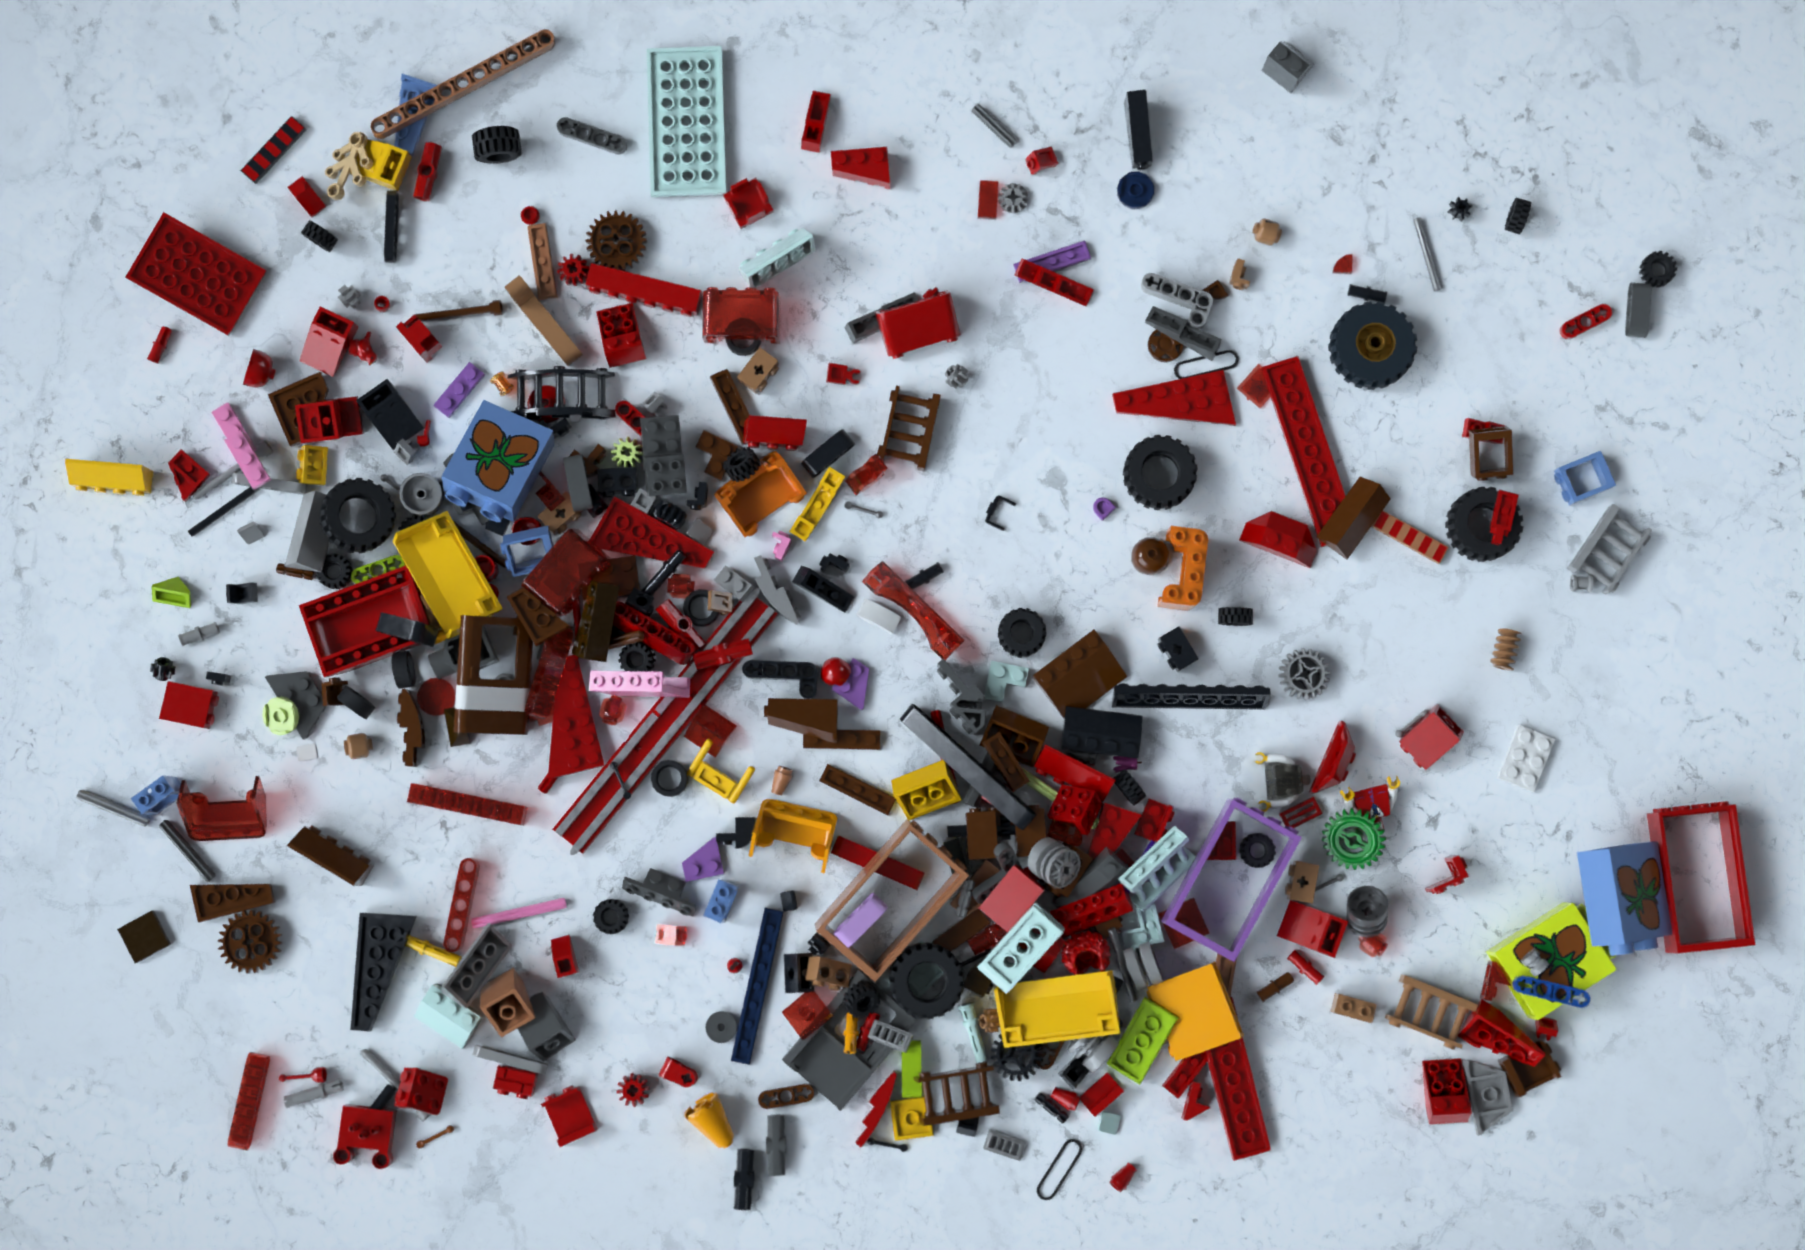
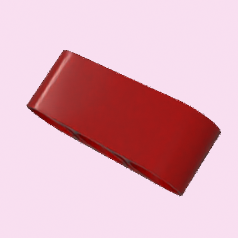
M619 401L615 406L616 414L641 437V427H635L634 422L637 419L646 417L628 401ZM622 407H629L627 414H620Z

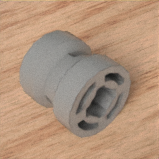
M1535 948L1529 951L1520 961L1524 966L1530 968V973L1533 976L1539 975L1549 965L1545 959H1541L1540 953Z

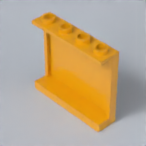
M1215 961L1164 980L1162 983L1151 984L1147 987L1148 999L1179 1017L1167 1037L1170 1045L1168 1050L1171 1057L1175 1058V1061L1244 1036Z

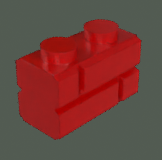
M500 1064L497 1066L493 1089L498 1090V1094L509 1095V1092L516 1093L517 1098L528 1099V1096L534 1095L538 1073Z

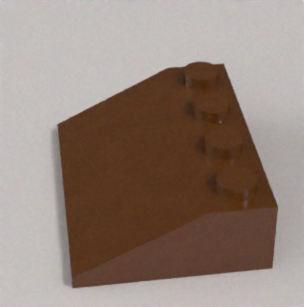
M1095 629L1032 676L1033 680L1063 719L1066 706L1087 708L1128 677Z

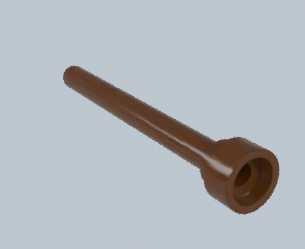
M493 300L492 303L484 306L414 315L421 321L490 313L497 316L503 315V306L501 300Z

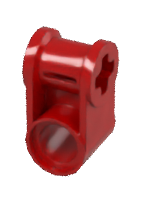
M666 1057L658 1074L662 1078L686 1088L691 1087L698 1080V1074L694 1069L671 1057ZM689 1073L692 1080L686 1082L684 1075Z

